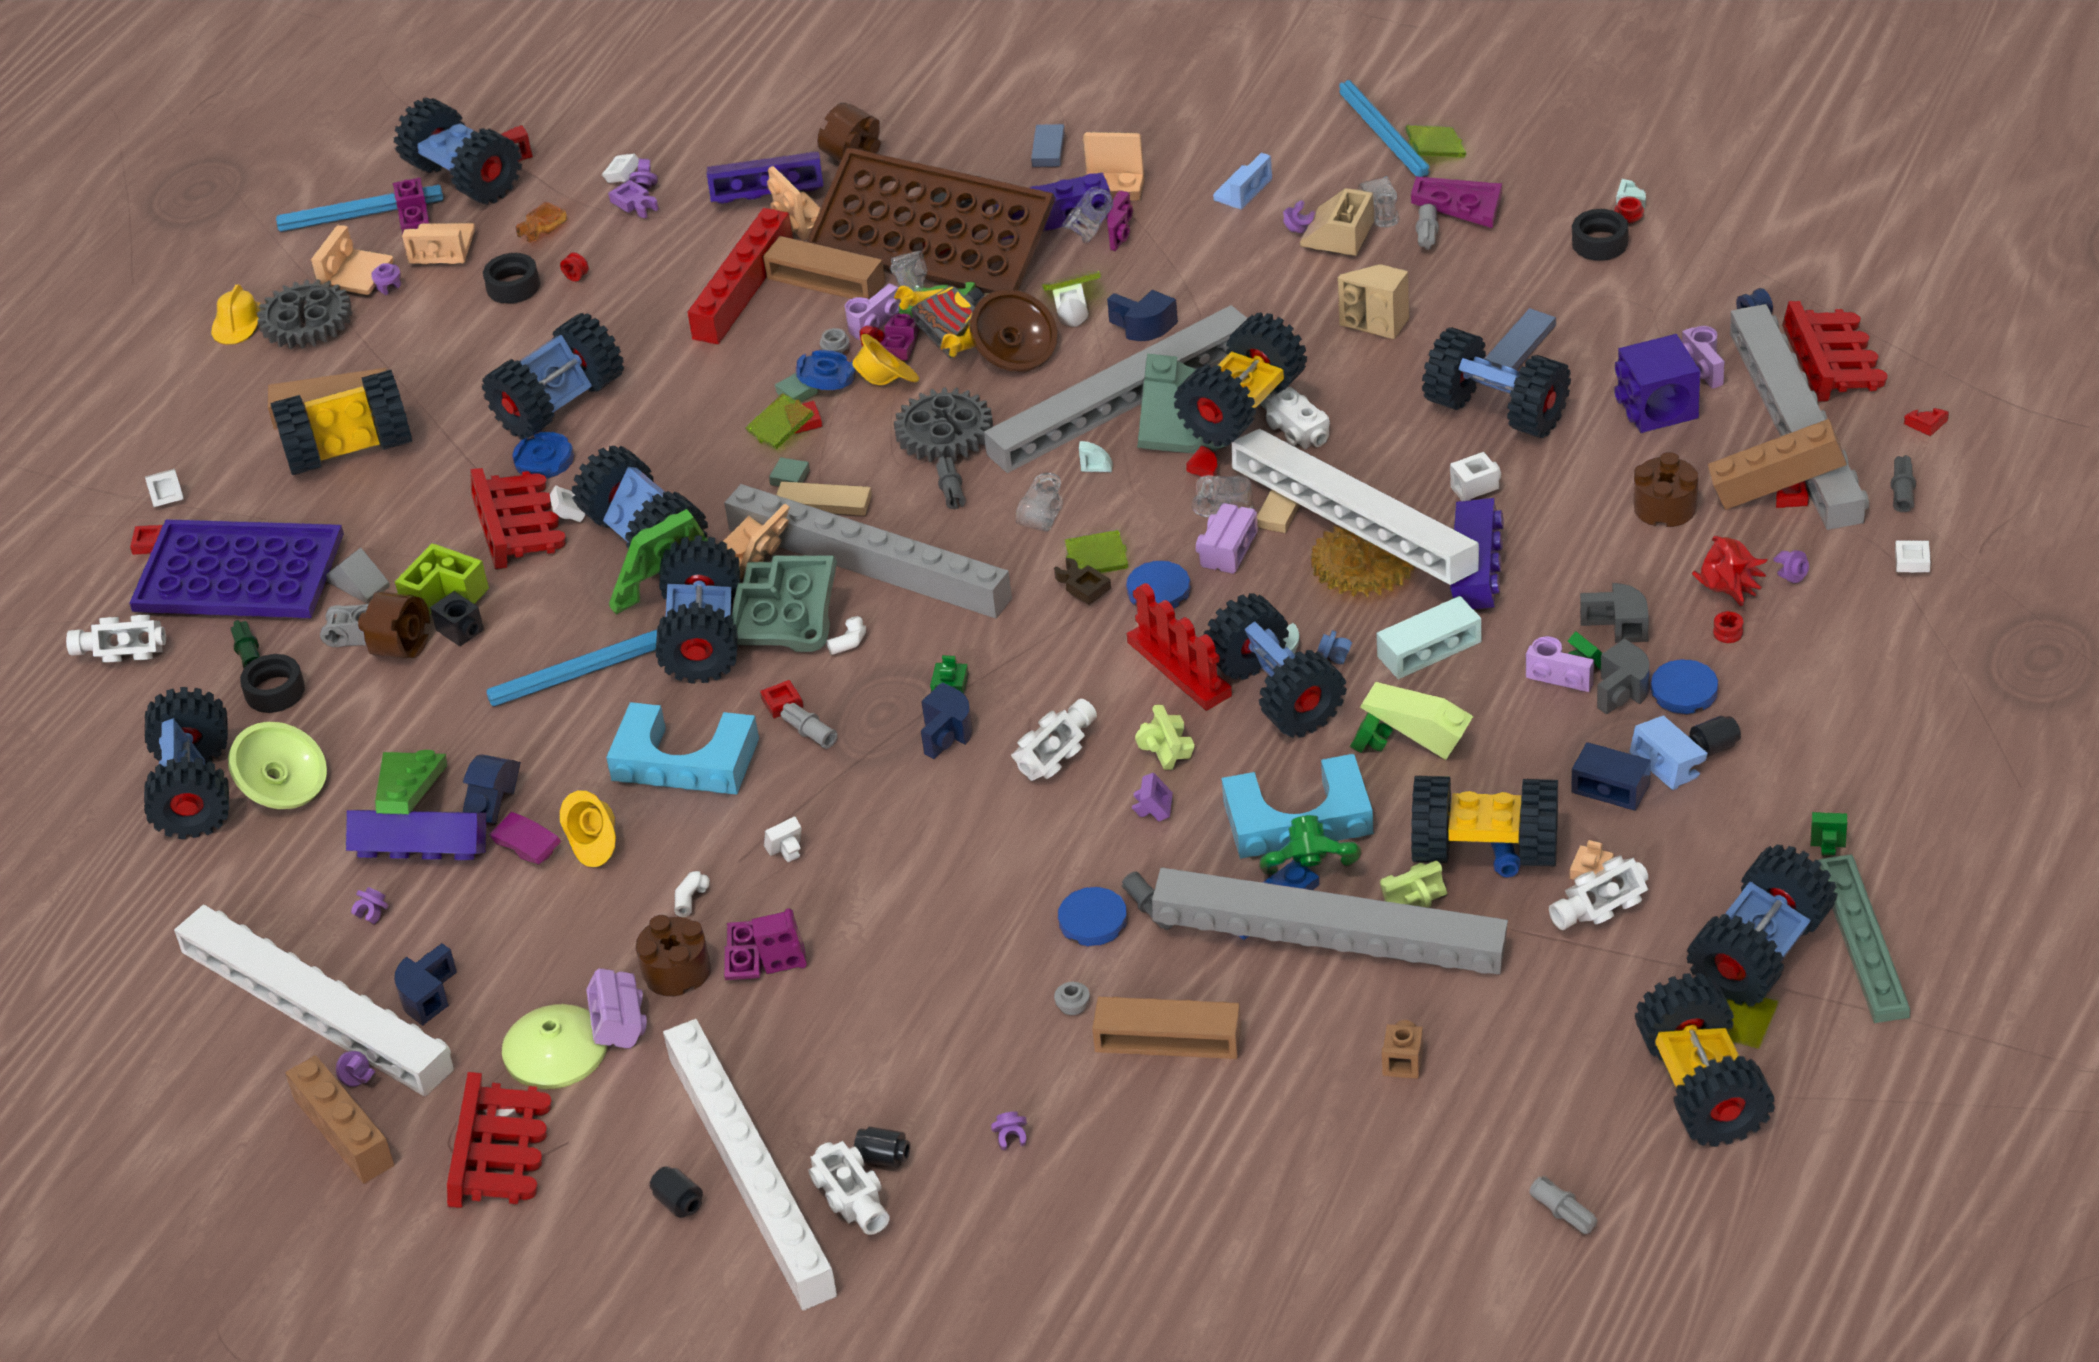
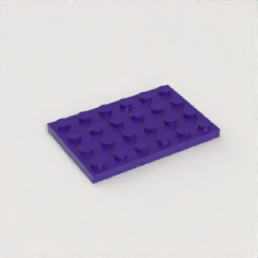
M166 519L129 602L132 612L312 618L327 579L326 574L331 569L344 535L342 525Z

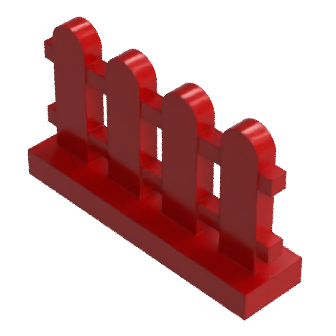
M1788 301L1782 326L1797 356L1802 371L1806 373L1811 391L1816 393L1818 402L1829 401L1832 389H1838L1839 392H1846L1847 388H1868L1869 391H1877V388L1885 386L1888 377L1887 373L1881 369H1871L1877 364L1878 354L1872 350H1862L1868 345L1869 335L1863 331H1853L1859 327L1861 320L1859 315L1853 312H1844L1843 309H1835V312L1814 313L1813 310H1804L1800 301Z
M483 468L470 469L471 496L495 569L507 568V555L515 554V558L523 557V553L545 550L549 554L555 553V549L565 546V533L560 530H552L559 526V516L553 511H546L552 508L550 494L541 492L546 488V477L538 473L530 474V471H525L519 476L499 478V475H493L491 479L486 480Z
M1147 583L1133 590V597L1136 599L1138 612L1135 615V621L1139 626L1126 633L1127 643L1205 711L1232 697V687L1217 675L1216 663L1219 662V655L1215 651V645L1210 636L1204 634L1197 637L1190 619L1183 617L1177 620L1170 602L1163 600L1157 603L1154 591Z
M467 1073L447 1180V1207L462 1208L464 1195H472V1201H481L482 1196L509 1198V1204H518L519 1199L529 1200L536 1196L537 1181L533 1177L524 1176L523 1174L524 1171H535L542 1165L541 1152L536 1148L528 1147V1144L540 1143L546 1138V1124L541 1120L533 1119V1115H545L551 1110V1097L547 1093L537 1092V1086H528V1091L501 1088V1083H492L491 1087H482V1073ZM497 1109H515L516 1113L524 1115L523 1118L496 1116ZM480 1110H487L486 1115H480ZM482 1138L481 1143L474 1142V1139ZM493 1139L516 1141L519 1144L518 1146L491 1144ZM475 1166L477 1168L476 1171H469V1167ZM487 1168L514 1170V1173H490L486 1172Z

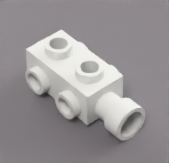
M1291 386L1277 394L1274 391L1260 403L1263 408L1267 409L1266 421L1273 430L1280 428L1291 445L1299 444L1302 448L1307 449L1313 445L1320 447L1327 441L1330 426L1328 416Z
M150 615L131 616V622L119 623V617L99 618V625H91L92 632H84L82 629L69 630L66 637L67 649L71 656L84 655L86 651H93V657H102V663L121 662L122 655H133L134 660L153 659V653H162V645L166 644L165 628L161 626L160 621H150ZM145 632H148L149 636L147 644H144L141 639ZM116 634L119 643L113 646L111 644V637Z
M1078 699L1069 707L1068 713L1065 710L1057 714L1051 711L1038 721L1041 727L1037 731L1031 730L1021 737L1017 742L1020 747L1011 754L1017 763L1018 769L1031 781L1042 776L1048 779L1057 773L1062 767L1058 762L1063 757L1066 759L1071 758L1082 748L1079 741L1085 735L1081 728L1088 727L1097 718L1095 708L1088 701Z
M1620 855L1602 864L1604 867L1602 871L1594 874V871H1589L1574 879L1576 885L1565 890L1569 899H1560L1549 906V914L1552 921L1561 930L1576 924L1577 919L1580 922L1593 920L1595 924H1599L1614 916L1612 909L1619 905L1626 909L1642 901L1640 894L1648 890L1645 883L1648 880V873L1645 867L1640 862H1635L1634 858L1623 860ZM1613 877L1617 880L1618 885L1615 882H1611Z
M843 1141L835 1145L824 1143L818 1147L815 1155L811 1156L812 1168L809 1169V1174L816 1188L820 1189L823 1187L826 1191V1198L833 1212L837 1213L840 1211L848 1223L856 1220L862 1230L868 1235L876 1234L883 1230L889 1222V1215L879 1201L878 1192L882 1190V1187L874 1171L871 1170L866 1173L863 1170L864 1161L855 1146L848 1149Z

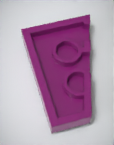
M1416 176L1411 192V203L1418 206L1431 204L1436 207L1438 212L1493 228L1502 196V184Z

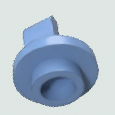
M1334 630L1331 631L1330 636L1323 634L1317 652L1321 653L1326 659L1329 656L1334 663L1344 664L1352 642L1341 637L1335 639L1337 632Z

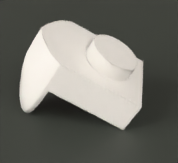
M1081 283L1053 290L1060 323L1076 327L1087 319L1089 314Z

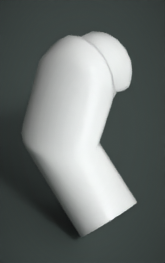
M855 616L847 619L846 626L848 630L845 634L827 640V646L831 655L856 648L866 634V626L863 625L861 617Z
M700 871L691 872L676 888V915L687 917L691 914L692 895L695 890L699 893L706 891L710 882L707 875L700 874Z

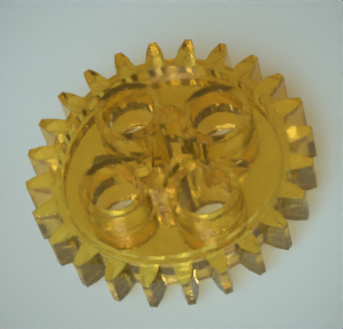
M1336 525L1333 526V533L1324 531L1323 538H1317L1316 545L1312 546L1311 568H1313L1314 576H1319L1320 583L1328 582V589L1338 586L1339 594L1344 593L1346 590H1351V595L1355 596L1358 591H1363L1364 596L1368 597L1370 591H1375L1378 595H1381L1383 588L1392 592L1394 591V584L1404 585V579H1410L1411 571L1415 570L1414 565Z

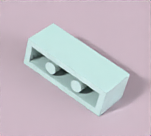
M1458 596L1377 632V657L1397 679H1400L1482 642L1481 617L1461 596Z

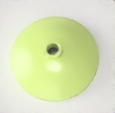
M262 722L247 727L235 738L228 755L229 771L237 787L247 797L266 807L293 809L303 806L319 794L326 780L327 766L320 747L305 732L285 723Z
M556 1004L533 1010L515 1022L504 1038L502 1058L508 1073L518 1082L526 1086H537V1089H557L575 1084L589 1076L602 1062L608 1045L595 1044L589 1010L575 1005Z

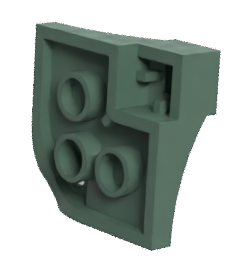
M1147 353L1137 448L1195 453L1202 445L1209 448L1212 452L1217 451L1225 446L1222 444L1220 447H1216L1213 441L1208 445L1203 442V437L1201 436L1198 439L1192 435L1194 431L1191 428L1187 430L1183 426L1185 420L1179 419L1177 416L1180 409L1174 408V402L1177 400L1174 398V394L1177 388L1196 370L1177 361V356Z
M834 555L773 556L772 562H747L744 581L737 585L731 615L733 625L736 624L737 645H780L789 647L795 652H813L822 648L827 642L830 629L828 610L837 566Z

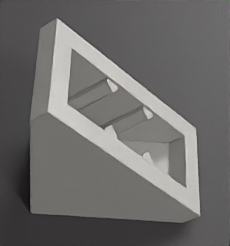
M359 548L326 574L327 583L367 604L370 603L376 592H384L390 587L389 581L362 548Z

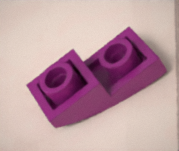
M421 178L393 183L402 235L404 229H418L420 224H430Z
M1121 190L1118 191L1111 202L1107 216L1111 251H1116L1122 242L1128 239L1130 234V226L1127 222L1132 217L1133 206L1130 203V193Z
M896 314L885 325V338L881 345L900 360H908L914 348L919 332V327L914 322V318H911L909 314Z
M510 812L489 834L495 844L513 849L520 859L538 865L547 860L561 842L559 837L548 829L514 812Z
M752 921L727 923V946H725L724 963L725 980L760 978L762 960L754 940Z

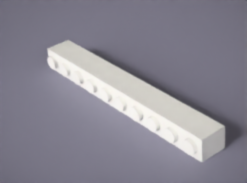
M1257 429L1232 442V468L1449 585L1478 571L1479 543L1261 429Z
M203 904L174 929L182 953L343 1049L363 1053L370 1065L422 1096L426 1097L454 1070L450 1057L451 1050L443 1040L439 1038L433 1039L426 1035L417 1025H409L402 1021L393 1011L389 1009L384 1010L375 1005L366 995L360 996L349 990L342 981H334L325 976L318 967H310L301 962L294 953H286L277 948L270 939H262L253 934L246 925L236 924L222 911H214Z
M697 1019L663 1031L669 1059L801 1309L806 1310L837 1297L831 1266Z

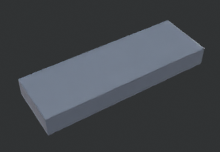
M1529 308L1484 359L1499 369L1502 366H1507L1517 370L1556 326V317Z

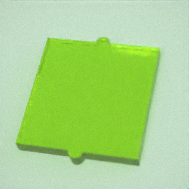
M1406 125L1405 131L1409 137V143L1413 145L1418 156L1465 158L1466 151L1462 146V139L1458 138L1453 127Z
M1089 271L1043 283L1042 288L1044 291L1056 290L1099 279L1101 274L1098 271Z
M782 393L745 429L757 437L759 443L765 442L777 450L814 413L803 406L799 399L795 401Z
M1119 530L1065 539L1068 554L1066 559H1074L1080 569L1087 565L1100 573L1128 569V561L1125 554L1127 547L1122 544Z
M1764 998L1759 1004L1756 1002L1754 1006L1748 1007L1745 1001L1740 1005L1735 1003L1734 1000L1726 999L1734 1016L1732 1018L1733 1028L1727 1029L1732 1042L1759 1049L1779 1001Z

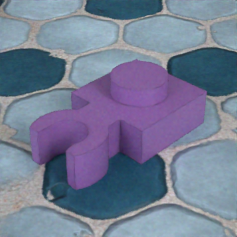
M631 180L609 192L610 202L628 213L635 209L638 216L646 218L647 208L655 211L659 210L656 198L649 196L648 190Z

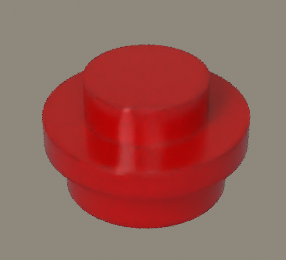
M1635 197L1621 198L1614 209L1615 212L1623 215L1627 223H1634L1644 215V208L1640 200Z

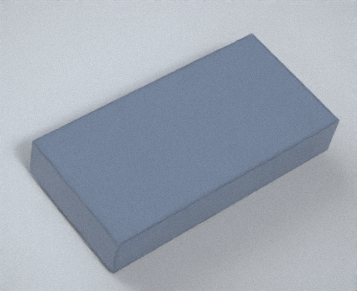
M1064 124L1036 125L1031 156L1032 167L1060 166L1065 135Z

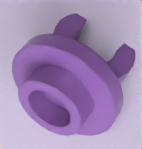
M639 159L638 171L631 173L629 180L645 189H649L652 185L657 184L658 177L651 173L650 159Z
M1303 201L1297 202L1294 208L1288 207L1283 212L1284 224L1292 232H1305L1307 225L1314 219V211H1311L1308 215L1300 214L1299 211L1304 206Z
M383 263L372 271V280L376 284L377 290L384 295L388 294V285L392 284L396 288H399L401 285L399 279L401 273L396 265Z
M1794 550L1791 553L1781 551L1773 558L1774 562L1784 565L1777 572L1778 576L1786 578L1789 582L1798 583L1808 573L1809 562L1806 554L1802 551Z
M367 887L365 892L358 890L356 895L362 899L355 902L351 913L361 918L364 911L369 908L365 920L372 924L377 923L381 915L380 907L387 910L389 904L384 902L386 895L370 887Z
M359 1051L343 1053L336 1064L337 1077L340 1082L347 1086H358L362 1083H367L375 1073L374 1069L369 1068L366 1056Z
M1016 1111L996 1116L997 1121L991 1124L992 1132H1000L998 1137L1000 1148L1002 1150L1007 1149L1005 1138L1009 1134H1016L1019 1137L1020 1145L1024 1146L1026 1144V1133L1021 1127L1027 1124L1026 1117L1018 1116Z

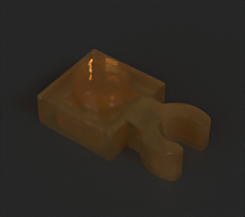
M545 201L526 215L527 221L517 224L515 227L517 237L520 238L526 234L527 241L531 243L538 238L540 232L549 234L568 220L566 211Z

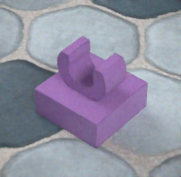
M1154 772L1142 777L1141 789L1134 793V797L1139 803L1133 805L1132 809L1139 817H1144L1151 813L1158 822L1169 818L1173 792Z

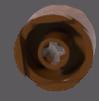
M846 102L839 103L829 111L824 119L828 123L825 129L820 128L818 133V148L840 163L847 147L877 153L881 146V141L878 139L880 121L860 108Z
M1672 452L1663 453L1660 457L1647 460L1634 469L1633 497L1634 512L1637 517L1653 526H1656V522L1666 523V527H1676L1690 521L1695 515L1698 503V472L1690 463L1679 459V456Z
M376 592L367 607L366 613H361L358 620V627L360 631L364 632L368 652L371 655L397 658H415L419 656L428 640L429 634H424L425 623L430 624L429 609L424 599L420 597Z
M657 915L650 920L649 925L639 934L636 940V953L643 980L652 992L663 996H679L684 994L683 990L694 986V989H697L707 980L711 965L705 935L699 922L683 917Z

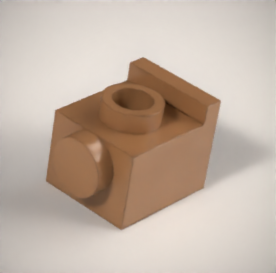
M1408 1020L1398 1021L1395 1025L1387 1024L1384 1046L1382 1047L1383 1076L1419 1079L1423 1052V1027H1418ZM1392 1058L1411 1059V1062L1392 1061Z

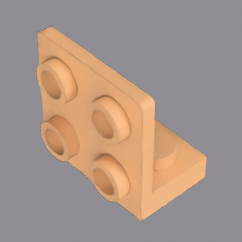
M1085 132L1083 140L1086 175L1103 172L1110 188L1111 200L1121 190L1130 193V200L1140 201L1145 180L1141 135L1139 133Z
M774 166L768 168L769 180H767V185L773 197L771 208L789 212L792 233L795 232L802 240L808 239L821 208L804 191L799 192Z
M420 224L418 229H404L402 237L408 262L421 264L465 263L475 231L474 224Z
M341 225L335 227L311 259L316 280L320 279L321 285L331 281L332 286L339 284L341 290L345 289L348 292L369 295L376 286L371 277L372 271L380 264H392L394 262L391 255L353 249V241L350 238L348 227Z
M784 504L764 525L748 516L723 541L727 543V550L732 548L736 552L735 558H739L740 579L745 576L747 562H763L764 556L767 553L772 555L782 541L779 535L789 523L786 517L790 506Z

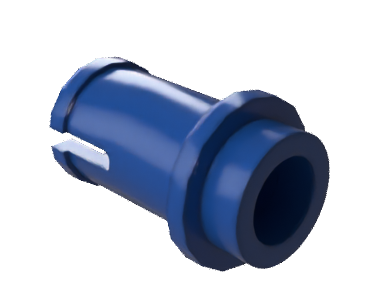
M1491 842L1495 855L1494 870L1502 877L1516 875L1521 865L1520 857L1515 854L1513 843Z

